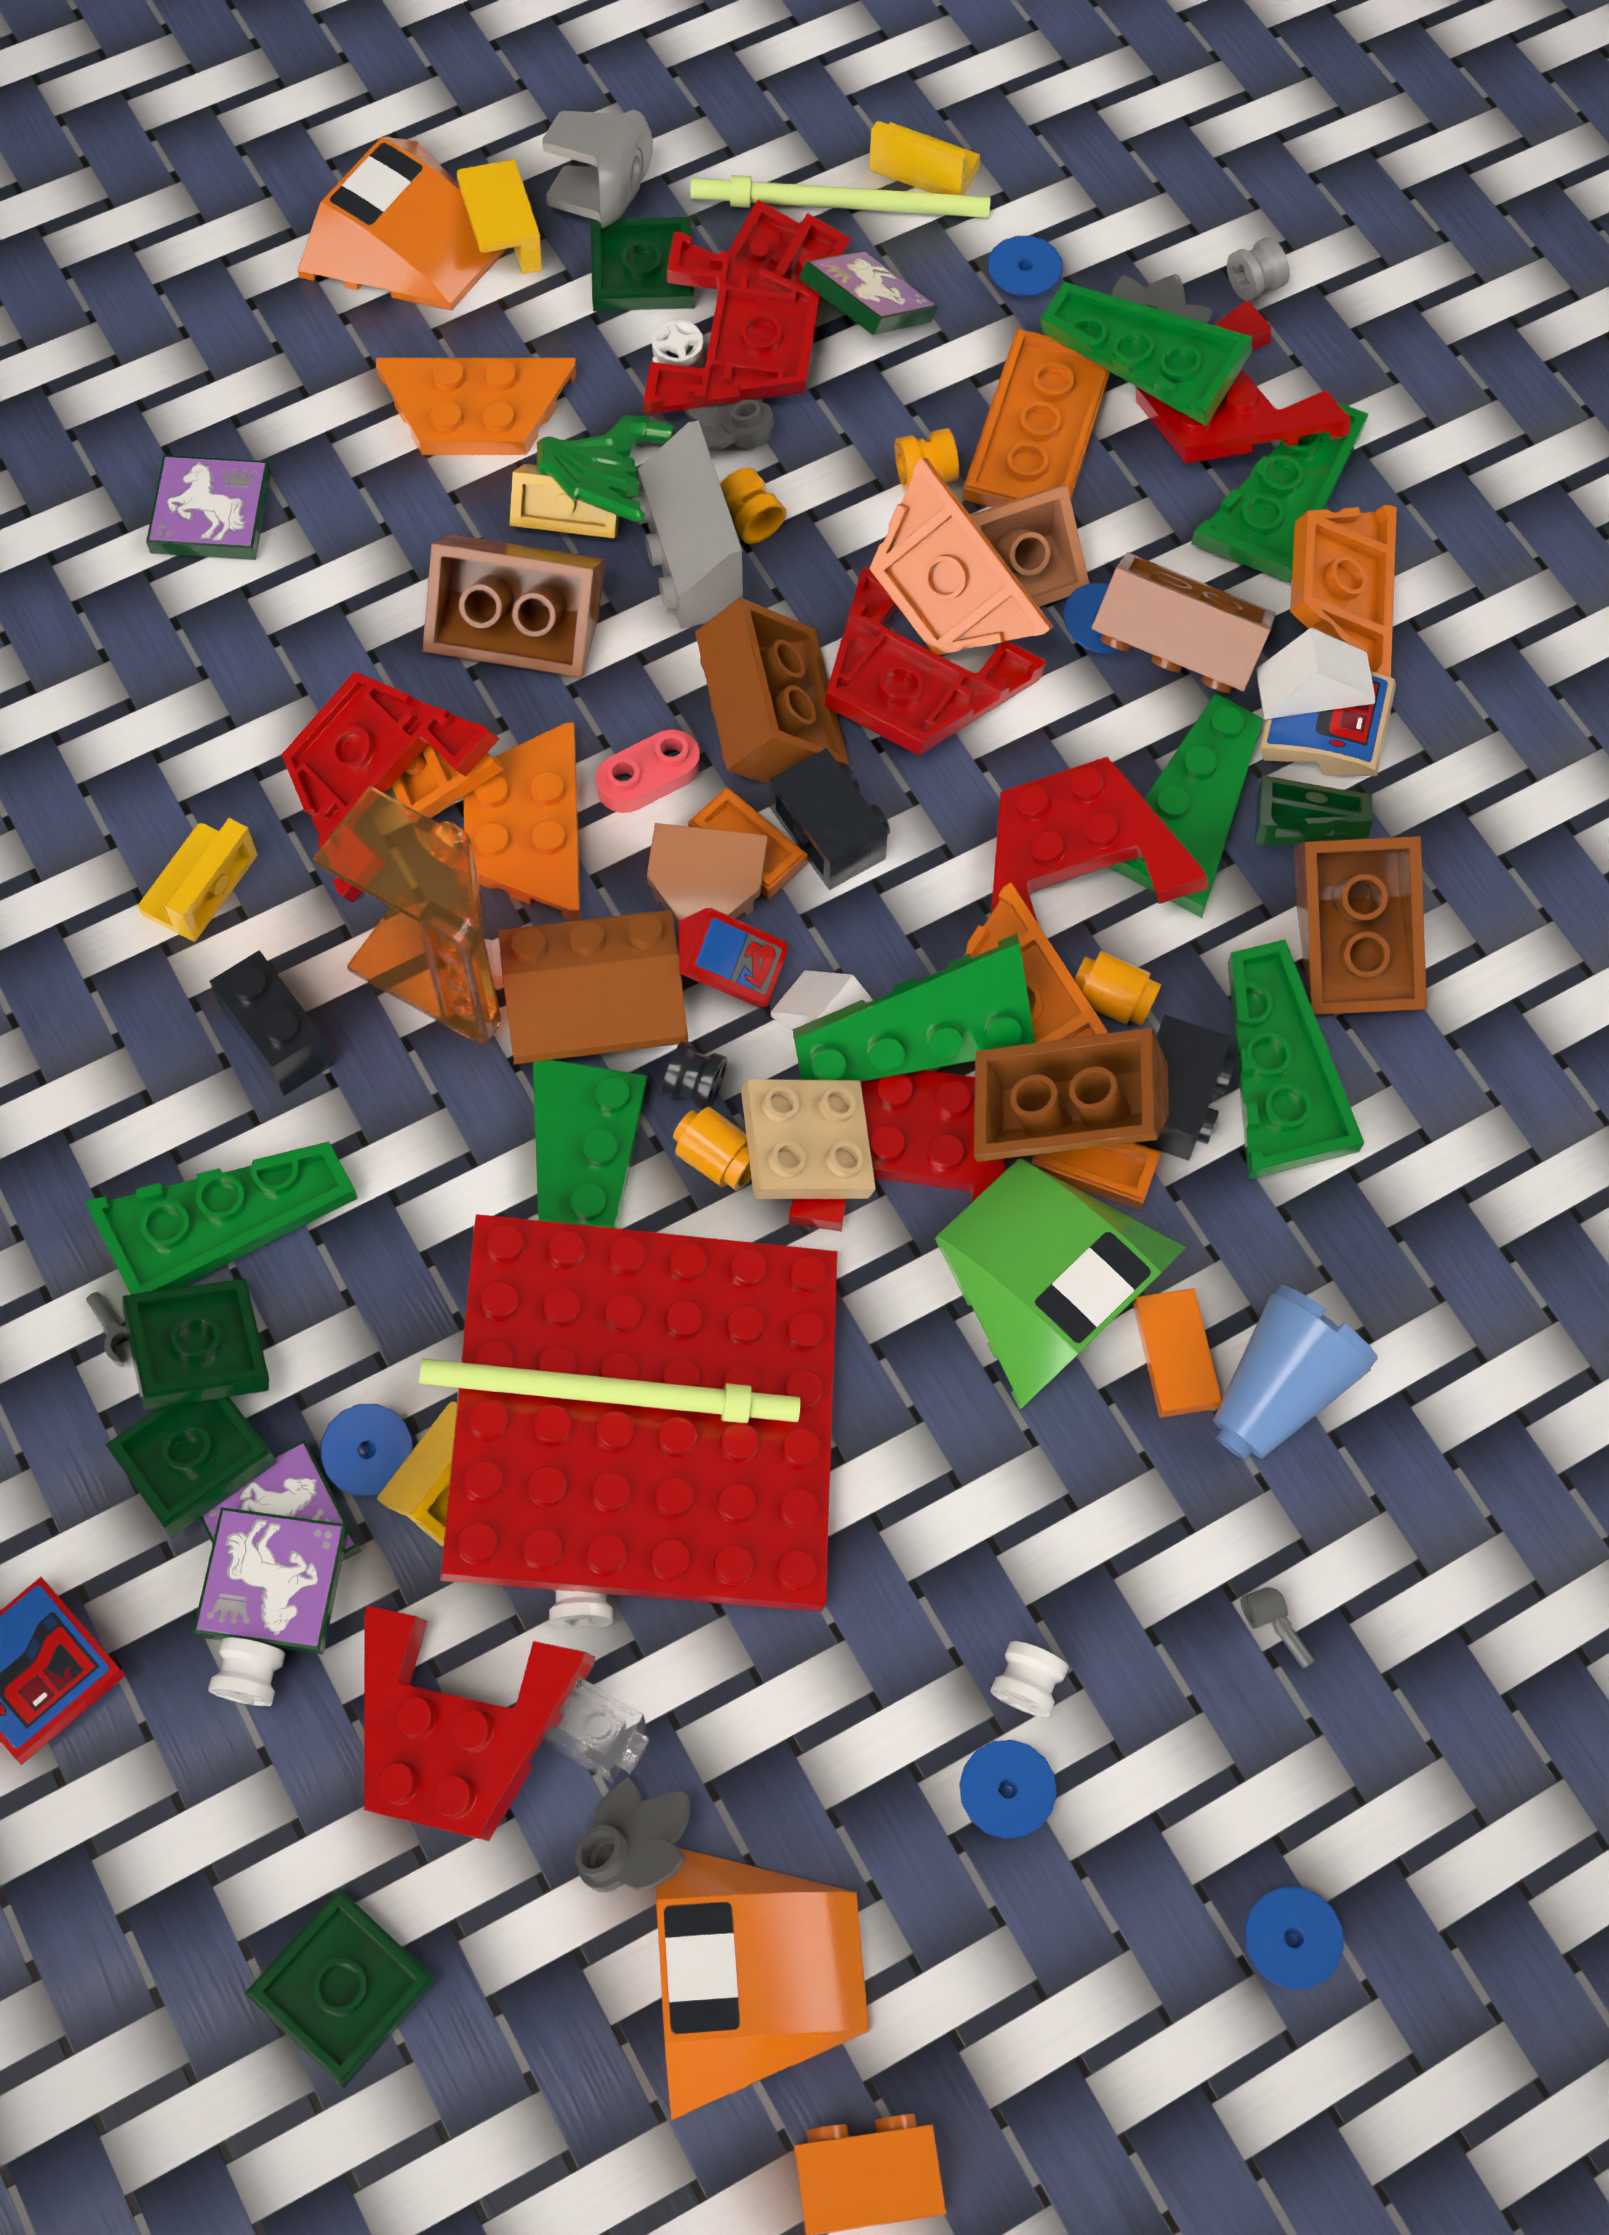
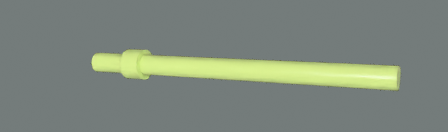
M732 175L731 180L691 178V199L730 201V207L750 208V204L756 203L757 199L765 204L989 218L990 197L752 182V176Z
M423 1358L421 1360L419 1384L721 1414V1421L747 1423L749 1417L798 1422L800 1413V1397L751 1392V1386L725 1383L724 1389Z

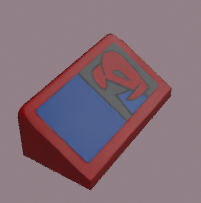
M704 908L678 921L679 974L761 1009L768 1006L786 957L788 946L785 941L713 908Z

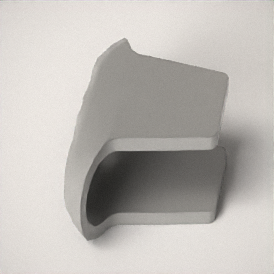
M633 109L621 114L579 111L559 112L542 139L543 150L595 165L596 167H562L546 194L547 205L598 220L601 223V228L619 219L630 202L635 198L641 181L649 169L652 158V133L643 114Z

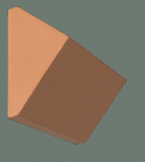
M1061 484L970 515L1039 607L1069 597L1076 589L1089 584L1068 486L1066 484Z

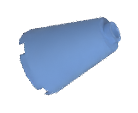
M1280 1285L1276 1292L1270 1295L1213 1419V1422L1221 1429L1215 1437L1217 1441L1244 1461L1251 1453L1261 1459L1266 1457L1369 1373L1371 1367L1378 1359L1377 1354L1370 1345L1344 1322L1339 1327L1323 1315L1327 1310L1326 1308L1286 1285Z

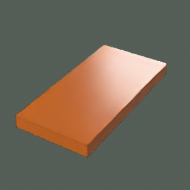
M1017 328L963 487L962 500L995 507L1061 484L1068 486L1071 500L1111 372L1047 335Z

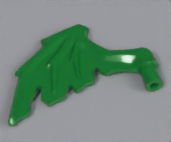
M624 415L610 431L601 436L571 441L561 440L552 436L544 437L537 441V471L550 475L573 501L580 500L638 523L645 520V513L641 511L640 502L627 499V497L639 496L638 479L636 478L637 469L634 466L635 460L628 456H630L631 450L638 443L646 444V442L664 445L675 435V425L650 421L648 415Z

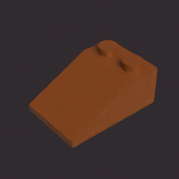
M1421 836L1315 841L1294 845L1298 923L1307 996L1314 1014L1427 1009Z

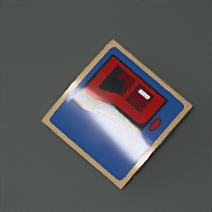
M1370 671L1375 704L1267 719L1260 745L1264 761L1318 762L1322 775L1377 776L1396 689L1395 679Z

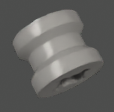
M1271 237L1257 241L1250 251L1239 249L1228 256L1227 273L1230 283L1236 294L1244 301H1253L1259 298L1266 288L1277 290L1288 283L1290 274L1287 257L1279 243Z

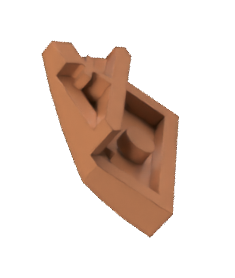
M655 823L647 872V882L652 888L653 900L658 906L662 905L666 910L672 909V916L677 923L704 908H713L733 918H737L739 915H749L754 911V900L760 897L767 853V836Z

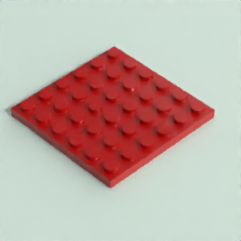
M476 1214L462 1345V1363L724 1389L725 1383L751 1386V1392L800 1397V1413L798 1422L749 1417L747 1423L721 1421V1414L458 1388L440 1581L821 1612L826 1606L837 1251Z

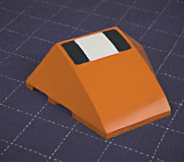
M382 136L320 202L298 268L299 278L315 281L317 275L343 280L344 287L358 290L362 285L389 290L392 298L452 311L506 249L486 253L480 252L459 184L418 141Z
M677 1847L685 1858L682 1867L668 1881L656 1886L664 2040L671 2121L869 2032L857 1892Z

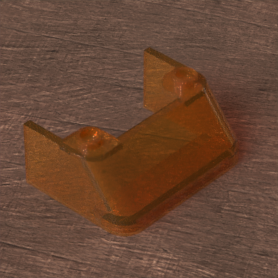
M369 786L313 858L316 866L390 906V909L347 964V969L349 972L477 1043L486 1044L502 1022L492 941L475 856L469 847L471 840L455 824L448 821H442L439 824Z

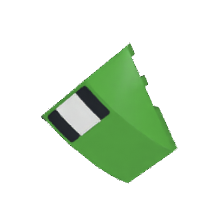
M1021 1158L1010 1166L935 1237L967 1305L972 1306L989 1340L987 1345L993 1357L998 1358L1013 1388L1011 1394L1019 1410L1069 1364L1186 1248Z

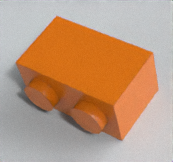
M905 2114L874 2120L876 2133L849 2137L847 2124L806 2130L808 2143L795 2145L794 2147L805 2235H820L945 2215L946 2210L933 2124L917 2127L915 2114Z

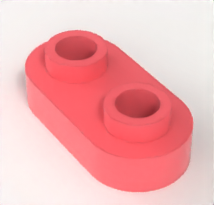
M664 730L607 758L601 763L596 773L597 794L600 801L612 811L629 813L639 810L688 785L696 778L700 769V751L696 740L681 730ZM667 751L680 752L679 755L674 757L666 756L663 753ZM621 774L632 776L628 781H618L615 779V777Z

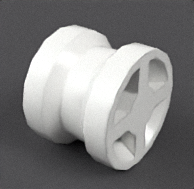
M671 320L661 324L654 331L652 336L653 362L694 368L704 367L702 354L703 336L698 327L687 321Z
M554 1590L556 1592V1603L549 1609L550 1625L563 1629L601 1628L613 1623V1609L606 1601V1594Z
M230 1637L222 1639L219 1654L223 1659L220 1673L211 1677L208 1691L218 1697L238 1703L271 1706L275 1695L271 1681L274 1671L283 1665L284 1651L268 1644L242 1638Z
M1019 1641L1010 1642L1005 1654L1008 1666L1004 1674L995 1678L990 1692L1000 1701L1020 1711L1034 1716L1049 1717L1055 1703L1051 1693L1055 1684L1063 1682L1069 1666L1056 1655L1037 1646Z

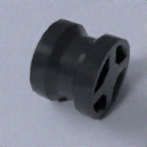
M681 1041L674 1051L666 1071L662 1095L674 1100L682 1096L689 1098L693 1101L695 1107L702 1110L706 1107H712L724 1079L727 1057L717 1053L705 1056L698 1053L694 1045Z

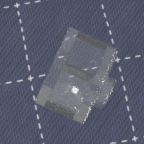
M582 1678L578 1679L559 1711L560 1714L564 1715L557 1727L551 1726L544 1737L548 1746L611 1783H614L621 1769L629 1773L633 1771L649 1742V1737L642 1734L646 1728L643 1713Z

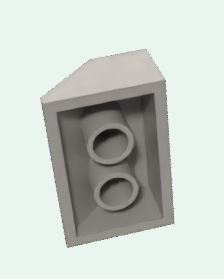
M698 420L687 423L638 468L639 496H632V500L640 502L641 511L645 513V520L638 522V524L647 523L650 534L645 535V543L652 567L661 565L664 577L659 578L658 581L664 607L666 610L675 609L681 629L707 623L738 598H743L742 549Z

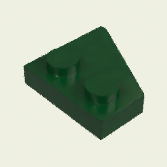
M1262 775L1257 793L1255 844L1281 845L1315 841L1368 839L1373 821L1372 795Z

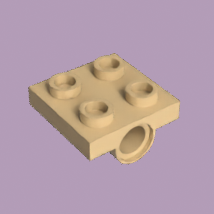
M746 1080L741 1088L754 1199H869L876 1189L860 1081Z

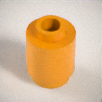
M1100 951L1096 961L1085 956L1074 979L1094 1011L1124 1025H1127L1128 1021L1140 1026L1143 1025L1162 985L1149 979L1151 973L1104 951Z
M706 1107L699 1113L695 1110L687 1113L673 1134V1139L678 1142L675 1155L718 1186L725 1187L729 1185L736 1191L742 1189L751 1179L746 1132L711 1107Z

